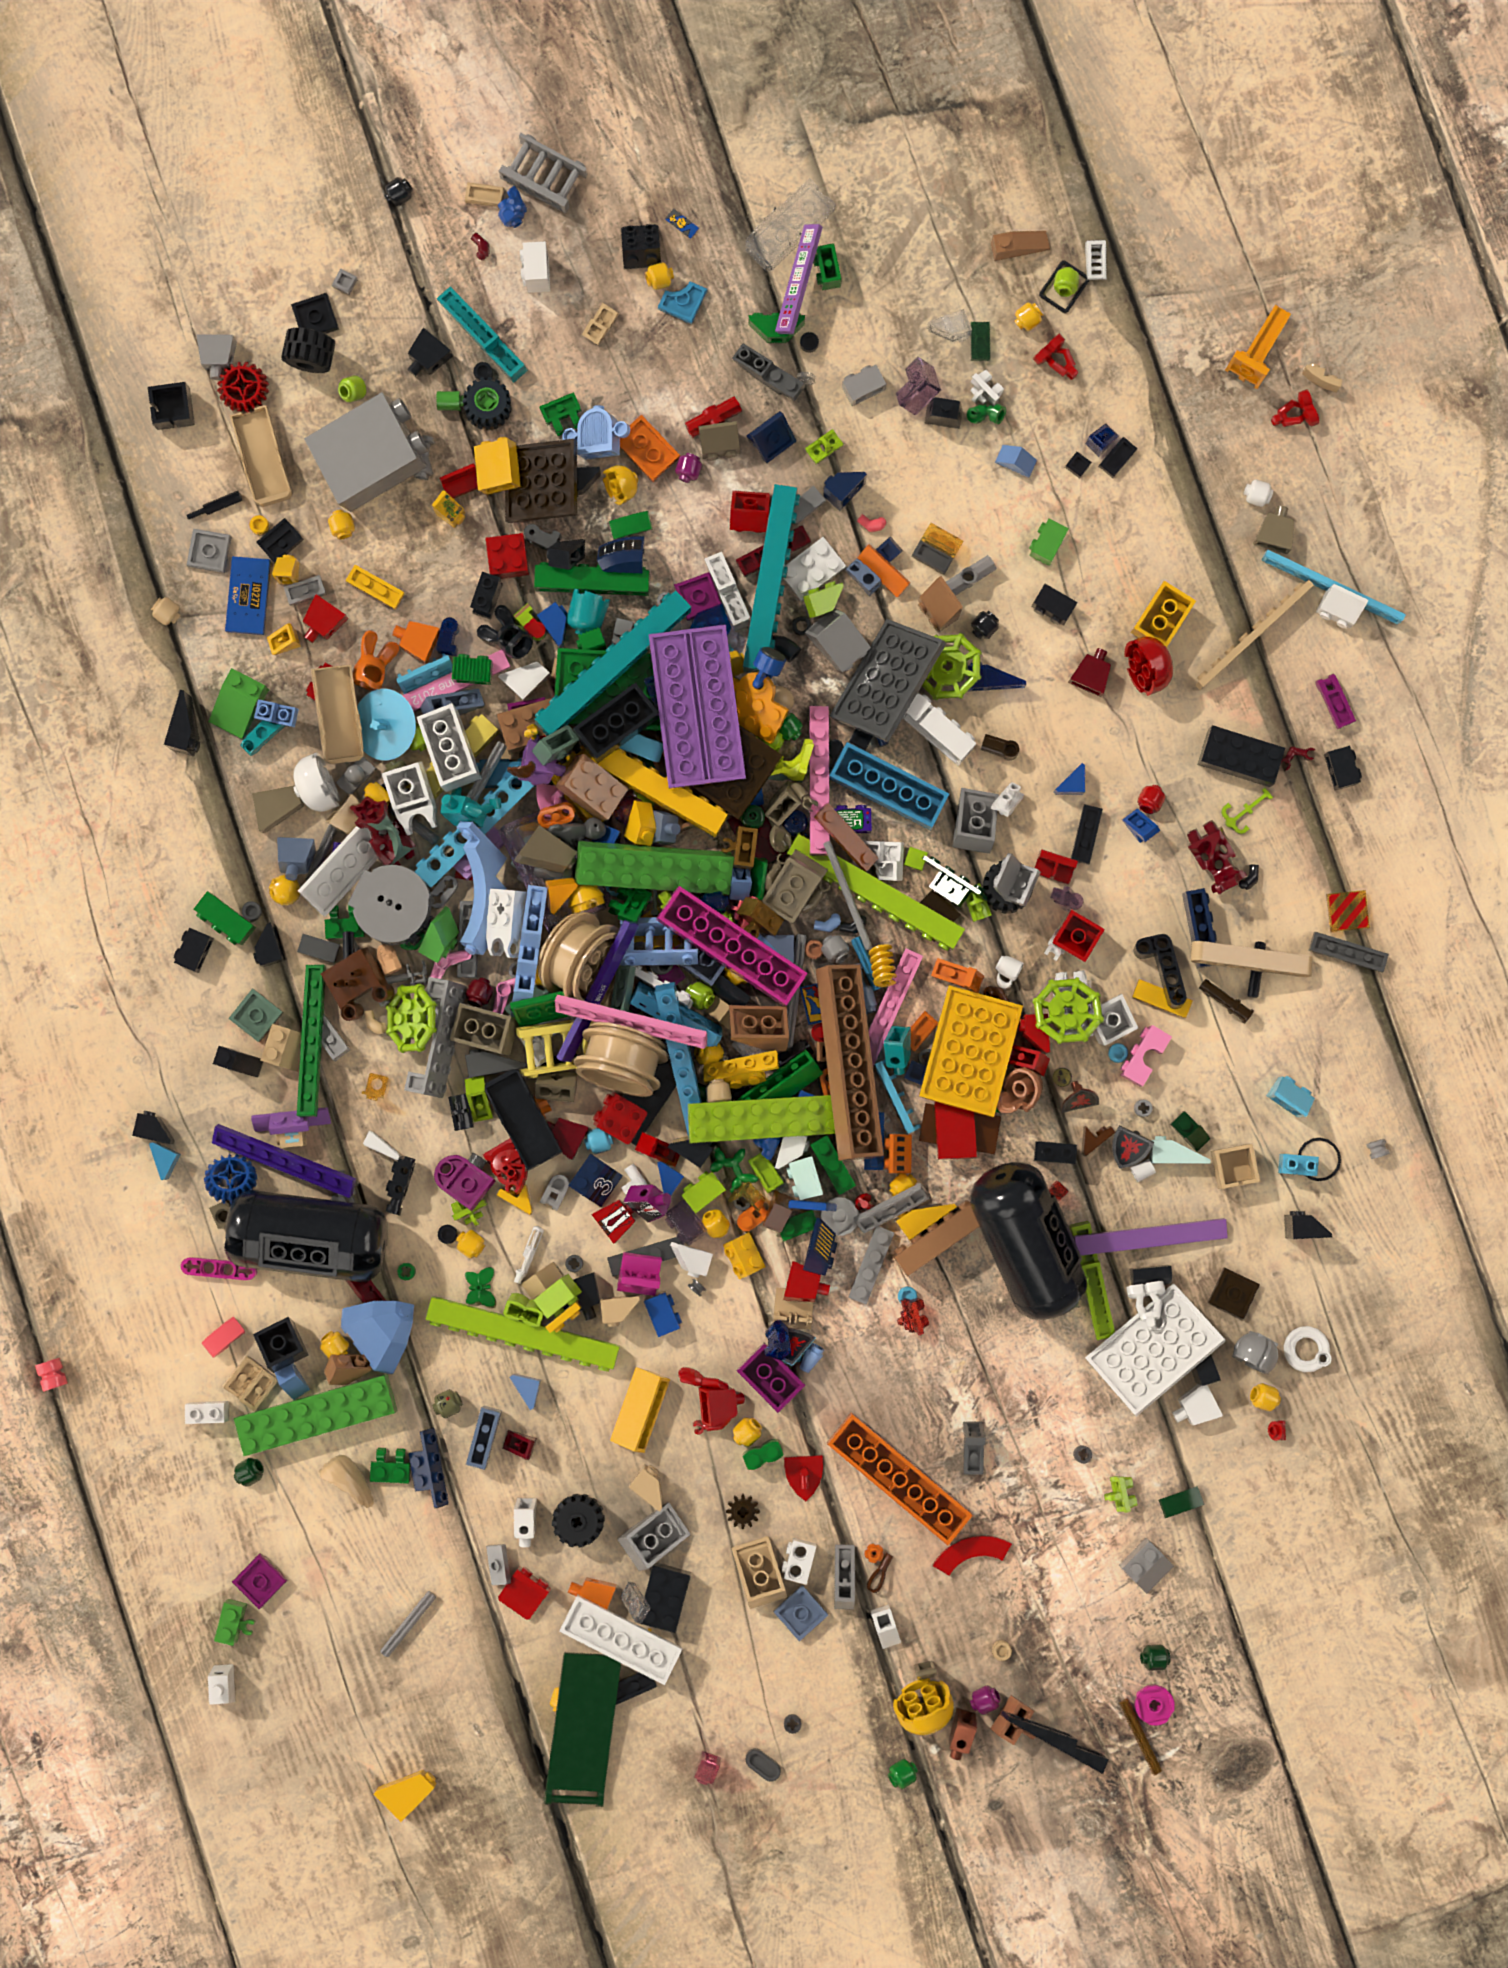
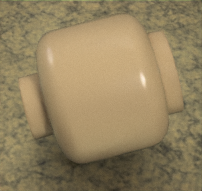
M168 597L159 598L151 608L153 618L165 626L171 622L175 624L181 616L178 613L180 606Z
M723 1079L712 1080L705 1087L707 1102L731 1101L732 1099L730 1085L724 1082Z

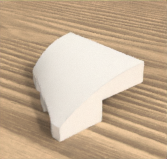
M534 662L502 673L498 678L524 701L551 675L540 663Z
M864 841L879 858L873 864L876 867L878 879L902 881L904 842Z

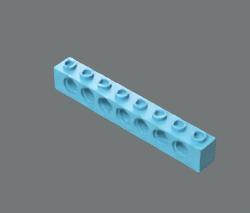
M513 775L508 779L504 777L497 784L499 788L494 793L490 791L483 798L485 802L482 805L489 803V799L498 798L500 792H506L509 797L507 802H501L500 809H495L493 816L486 815L483 827L480 828L484 835L534 785L529 781L521 780L522 787L515 789L512 786V781L518 777ZM459 829L454 833L448 832L443 837L445 842L441 846L435 845L429 851L431 856L427 860L422 858L415 865L418 868L415 873L430 888L466 854L463 849L465 843L458 840V834L461 832ZM446 846L453 847V856L445 854L444 849ZM433 859L440 861V869L432 868L431 861Z

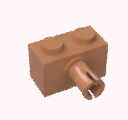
M1011 1695L990 1729L999 1737L1015 1745L1021 1733L1030 1739H1034L1035 1736L1007 1721L1001 1715L1002 1711L1029 1720L1035 1711Z

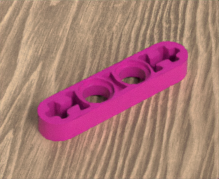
M189 1257L184 1259L180 1265L184 1274L194 1276L251 1280L257 1275V1269L249 1268V1270L253 1271L252 1274L246 1277V1273H238V1277L236 1276L238 1266L227 1260ZM192 1261L193 1265H200V1273H198V1268H193L189 1271V1268L185 1265ZM208 1262L212 1263L215 1268L210 1274L204 1270V1266ZM227 1264L232 1265L234 1268L231 1275L224 1273L223 1269Z

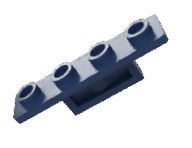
M429 1428L420 1431L423 1450L408 1453L415 1491L431 1490L434 1508H440L449 1504L435 1428Z

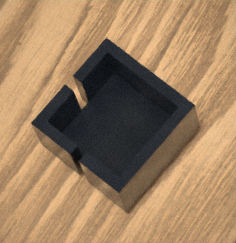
M186 382L148 387L149 403L152 406L150 407L152 424L157 430L174 428V424L177 427L195 425L191 391Z

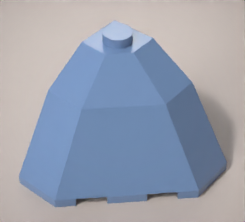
M372 1301L342 1309L341 1329L352 1338L353 1344L361 1355H365L374 1371L387 1374L395 1372L408 1343L413 1324L414 1304L399 1301Z

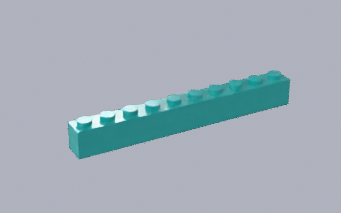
M774 485L743 662V672H759V669L753 665V662L760 648L769 647L774 649L775 640H772L773 633H777L778 630L776 615H780L782 603H779L780 596L783 597L785 585H782V580L787 577L788 567H785L786 560H790L791 549L788 548L789 542H793L794 531L791 528L792 524H796L797 513L794 512L795 506H799L800 494H797V487Z
M676 590L672 594L670 592L662 598L663 602L658 607L656 605L648 611L649 615L644 619L640 618L634 624L635 628L630 632L626 631L623 633L620 641L616 645L614 643L606 649V654L602 658L600 656L592 662L590 669H584L577 676L578 679L574 683L570 682L565 686L564 692L560 696L556 695L550 700V705L546 709L541 708L535 714V724L546 736L568 725L650 650L649 634L670 632L691 612L689 603Z

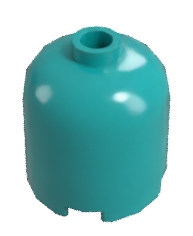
M574 589L567 614V622L571 628L576 630L575 634L582 635V633L589 632L590 630L593 631L597 627L601 629L611 600L605 599V601H602L603 596L587 591L580 594L579 589Z

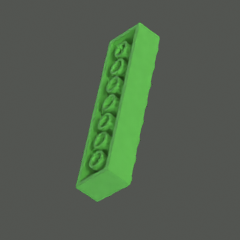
M578 841L575 880L580 885L675 891L677 887L681 886L688 892L730 895L734 857L730 852L722 853L721 851Z
M384 1374L234 1418L243 1456H247L396 1413L398 1410L388 1374Z

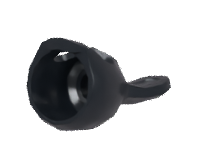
M499 605L494 613L503 626L499 631H496L488 625H481L477 629V636L483 641L497 644L508 657L520 659L531 650L533 645L532 635L524 627L515 623L508 607Z

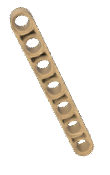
M1193 941L1191 942L1190 961L1193 963L1297 977H1311L1313 957L1212 942Z

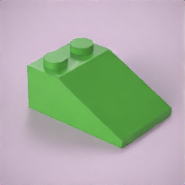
M231 668L221 687L208 722L243 740L254 719L258 699L264 700L269 689L264 684Z

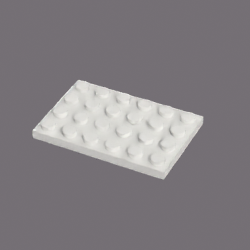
M1174 1283L1165 1290V1293L1158 1296L1162 1301L1160 1319H1156L1157 1327L1155 1329H1149L1146 1321H1141L1137 1313L1085 1357L1136 1417L1226 1342L1222 1335ZM1152 1301L1145 1307L1147 1312H1152L1154 1302Z

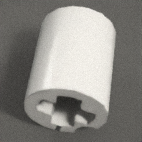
M1149 1159L1130 1168L1137 1182L1156 1173Z

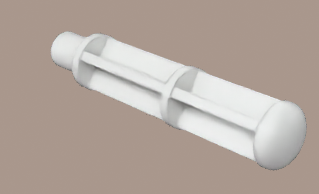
M539 1226L533 1227L523 1252L525 1259L521 1269L516 1270L514 1280L516 1283L521 1284L523 1278L527 1275L544 1232ZM534 1230H536L532 1242L529 1246L528 1244L532 1236V1233ZM539 1232H541L536 1248H534Z

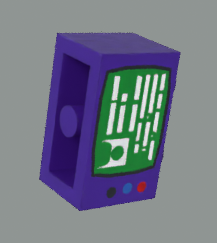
M847 805L836 806L835 811L855 833H871V808H867V805H856L855 808H848Z

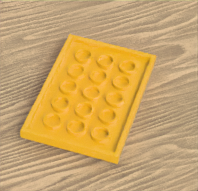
M949 985L919 1097L994 1117L1023 1006Z

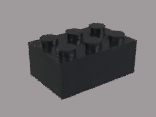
M655 1563L651 1570L638 1623L676 1633L691 1572Z

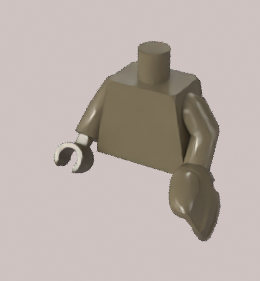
M787 781L776 792L765 811V816L772 827L770 843L775 851L779 853L790 849L792 845L789 832L781 824L802 801L803 807L812 812V804L818 806V802L809 797V794L801 784L791 783L790 781Z

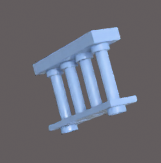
M643 917L637 922L639 927L634 936H646V950H634L633 937L620 963L621 966L698 964V949H692V944L685 939L684 949H673V935L677 934L656 920L657 917ZM665 935V950H653V936Z

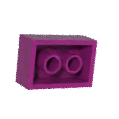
M765 1342L737 1369V1372L777 1413L806 1386Z

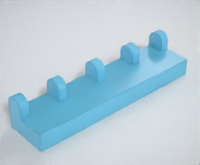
M886 1060L874 1064V1067L906 1133L909 1134L921 1128V1126L917 1124L913 1127L908 1116L913 1110L906 1111L899 1098L905 1095L904 1091L897 1093L891 1081L897 1076L895 1074L889 1076L884 1066Z

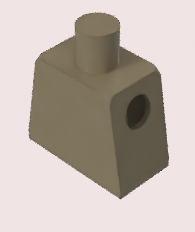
M1279 505L1275 514L1268 513L1253 545L1285 554L1291 551L1294 520L1286 517L1287 507Z

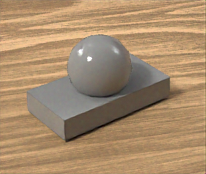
M362 757L346 770L336 781V784L346 793L353 794L377 769L366 758Z

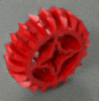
M246 361L243 366L241 362H237V367L230 364L231 370L224 368L226 375L220 374V378L223 381H218L217 383L220 386L217 391L221 394L220 399L224 401V405L226 407L230 406L232 411L237 408L238 413L242 412L243 409L248 413L249 408L254 410L257 404L262 406L260 400H266L267 398L264 394L269 393V390L266 388L269 386V383L265 381L267 377L265 374H262V369H256L255 364L249 366V363ZM244 375H251L255 377L257 381L253 382L252 380H246ZM243 382H244V384L246 385V387H245V389H244L243 392H242V390H241L240 388H242L241 386L243 385ZM256 391L254 395L249 398L250 394ZM230 394H239L242 400H236Z

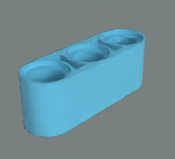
M639 733L619 747L655 762H660L664 750L662 742Z

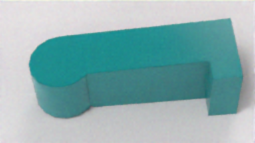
M262 720L246 736L240 746L250 756H253L285 726Z

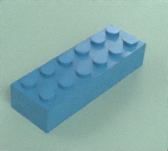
M848 742L844 746L829 776V780L930 831L949 796V793Z

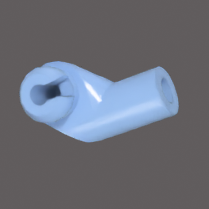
M834 913L826 922L815 920L814 930L832 932L841 923L840 915Z

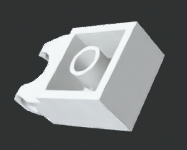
M423 761L382 773L392 808L407 836L413 834L412 820L416 814L425 816L432 828L438 826L436 819L437 806ZM406 781H408V783H411V790L409 788H405V784H407Z
M490 888L486 940L491 956H501L505 951L507 957L518 958L527 892ZM496 942H499V950L495 953L493 946ZM512 943L516 945V952L514 954L510 952Z

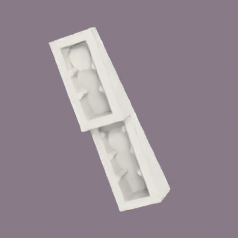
M720 552L705 558V563L734 631L750 626V615L737 589L736 582L723 553Z

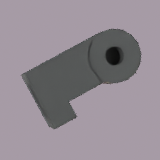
M529 524L524 529L526 540L530 544L546 551L550 546L560 542L562 539L561 533L553 530L552 534L540 530L535 524Z

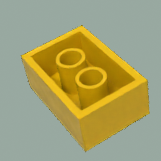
M1163 581L1130 633L1138 638H1156L1167 647L1196 600L1168 582Z

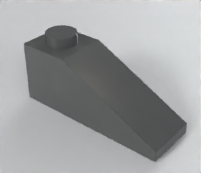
M481 1049L470 1050V1054L465 1055L469 1078L507 1072L511 1069L528 1068L526 1063L485 1051L481 1052Z

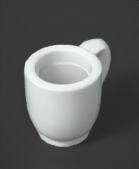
M1001 956L995 968L998 970L996 979L998 986L1004 990L1009 989L1012 982L1017 979L1024 963L1009 956ZM1001 975L1010 979V981L1004 982L1001 979Z

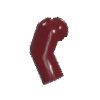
M475 232L471 240L478 245L476 257L479 260H485L489 256V243Z

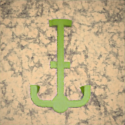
M1264 787L1262 789L1264 794L1249 806L1245 803L1243 805L1245 809L1234 818L1226 814V809L1232 808L1227 803L1221 810V814L1226 820V826L1232 828L1238 834L1247 832L1249 827L1245 825L1243 830L1238 829L1235 825L1236 820L1246 812H1249V814L1253 813L1252 808L1265 797L1272 799L1273 796Z

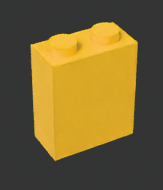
M500 437L497 441H484L480 443L481 445L474 446L478 491L489 495L521 487L517 447L514 441L508 437Z

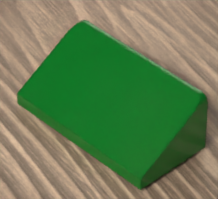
M754 857V866L751 869L750 875L752 880L750 895L763 900L768 861L766 858Z

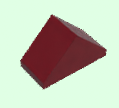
M508 1430L502 1449L529 1460L532 1457L537 1438Z

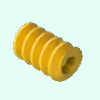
M890 944L877 945L869 951L870 963L872 964L871 970L873 971L872 977L874 978L873 984L877 987H889L896 984V981L892 980L897 975L896 973H891L896 968L895 966H890L895 963L894 959H889L893 956V952L889 951L892 949Z

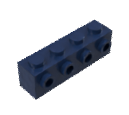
M1205 888L1184 892L1182 896L1191 942L1204 941L1215 943L1217 936L1212 927L1213 915L1211 911L1209 912L1208 904L1210 900ZM1196 963V968H1197V969H1198V968L1209 967V966H1215V965H1207V964Z

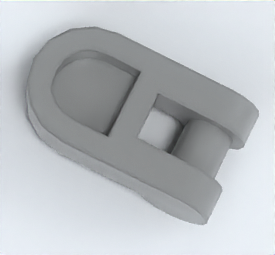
M564 1175L554 1176L550 1180L540 1203L548 1204L557 1211L569 1188L568 1178ZM551 1192L558 1194L556 1199L550 1197Z

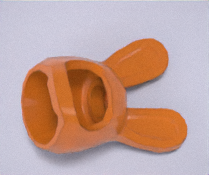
M368 630L362 637L361 658L356 662L352 674L354 684L374 691L381 689L385 678V667L398 654L399 646L395 642H387L377 657H374L373 654L378 636L376 632Z

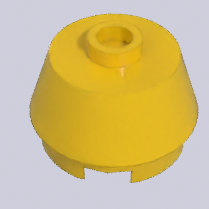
M578 884L579 886L568 898V908L571 909L572 914L580 913L605 903L603 899L604 894L595 885Z

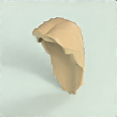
M345 1455L336 1456L328 1463H325L323 1468L319 1470L320 1477L324 1481H328L330 1484L333 1483L341 1491L349 1493L357 1504L363 1505L366 1508L372 1507L374 1504L371 1490L364 1476L349 1457Z

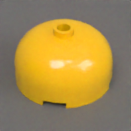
M930 1678L916 1680L902 1688L901 1695L898 1699H894L893 1708L899 1723L905 1730L915 1735H930L938 1732L948 1724L954 1711V1701L947 1684L942 1680L939 1682L931 1681ZM917 1689H921V1694L924 1699V1702L922 1703L920 1702L917 1693L914 1692Z

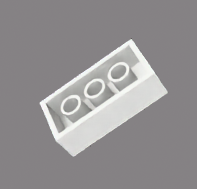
M452 703L417 717L440 787L445 792L482 779L459 712Z

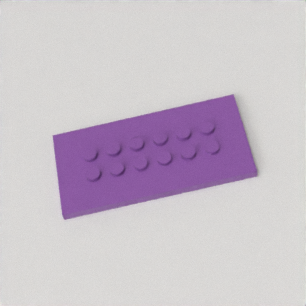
M726 625L649 634L669 789L746 779Z

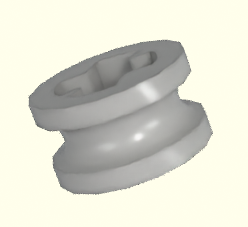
M1139 1100L1134 1105V1111L1140 1117L1148 1116L1152 1112L1153 1107L1148 1100ZM1140 1103H1144L1145 1106H1148V1110H1145V1114H1142V1111L1138 1110V1106H1141Z

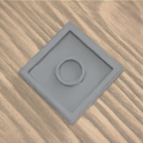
M193 529L186 566L225 573L232 536Z

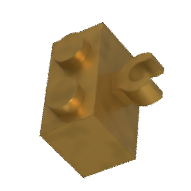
M739 826L736 829L735 842L729 838L722 839V842L729 844V848H722L721 852L729 853L734 851V868L749 870L753 868L758 829Z
M745 897L737 911L739 916L750 923L745 926L744 930L748 933L752 930L751 935L755 938H758L759 931L775 936L784 921L782 917L759 899Z

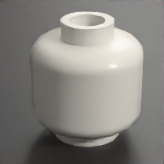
M1257 479L1253 480L1251 484L1247 483L1244 490V495H1247V503L1259 507L1269 504L1273 494V489H1271L1269 483Z

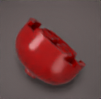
M1141 637L1126 644L1124 657H1128L1130 668H1127V671L1135 688L1140 693L1145 692L1147 696L1165 689L1173 677V661L1167 647L1160 640L1153 637Z

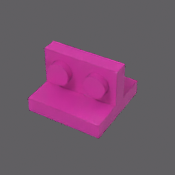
M623 1252L617 1291L655 1296L656 1289L660 1287L659 1273L662 1258Z

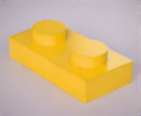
M575 1302L548 1324L546 1329L550 1333L553 1330L556 1333L565 1326L564 1321L568 1318L572 1321L581 1314L578 1311L582 1308L580 1304Z

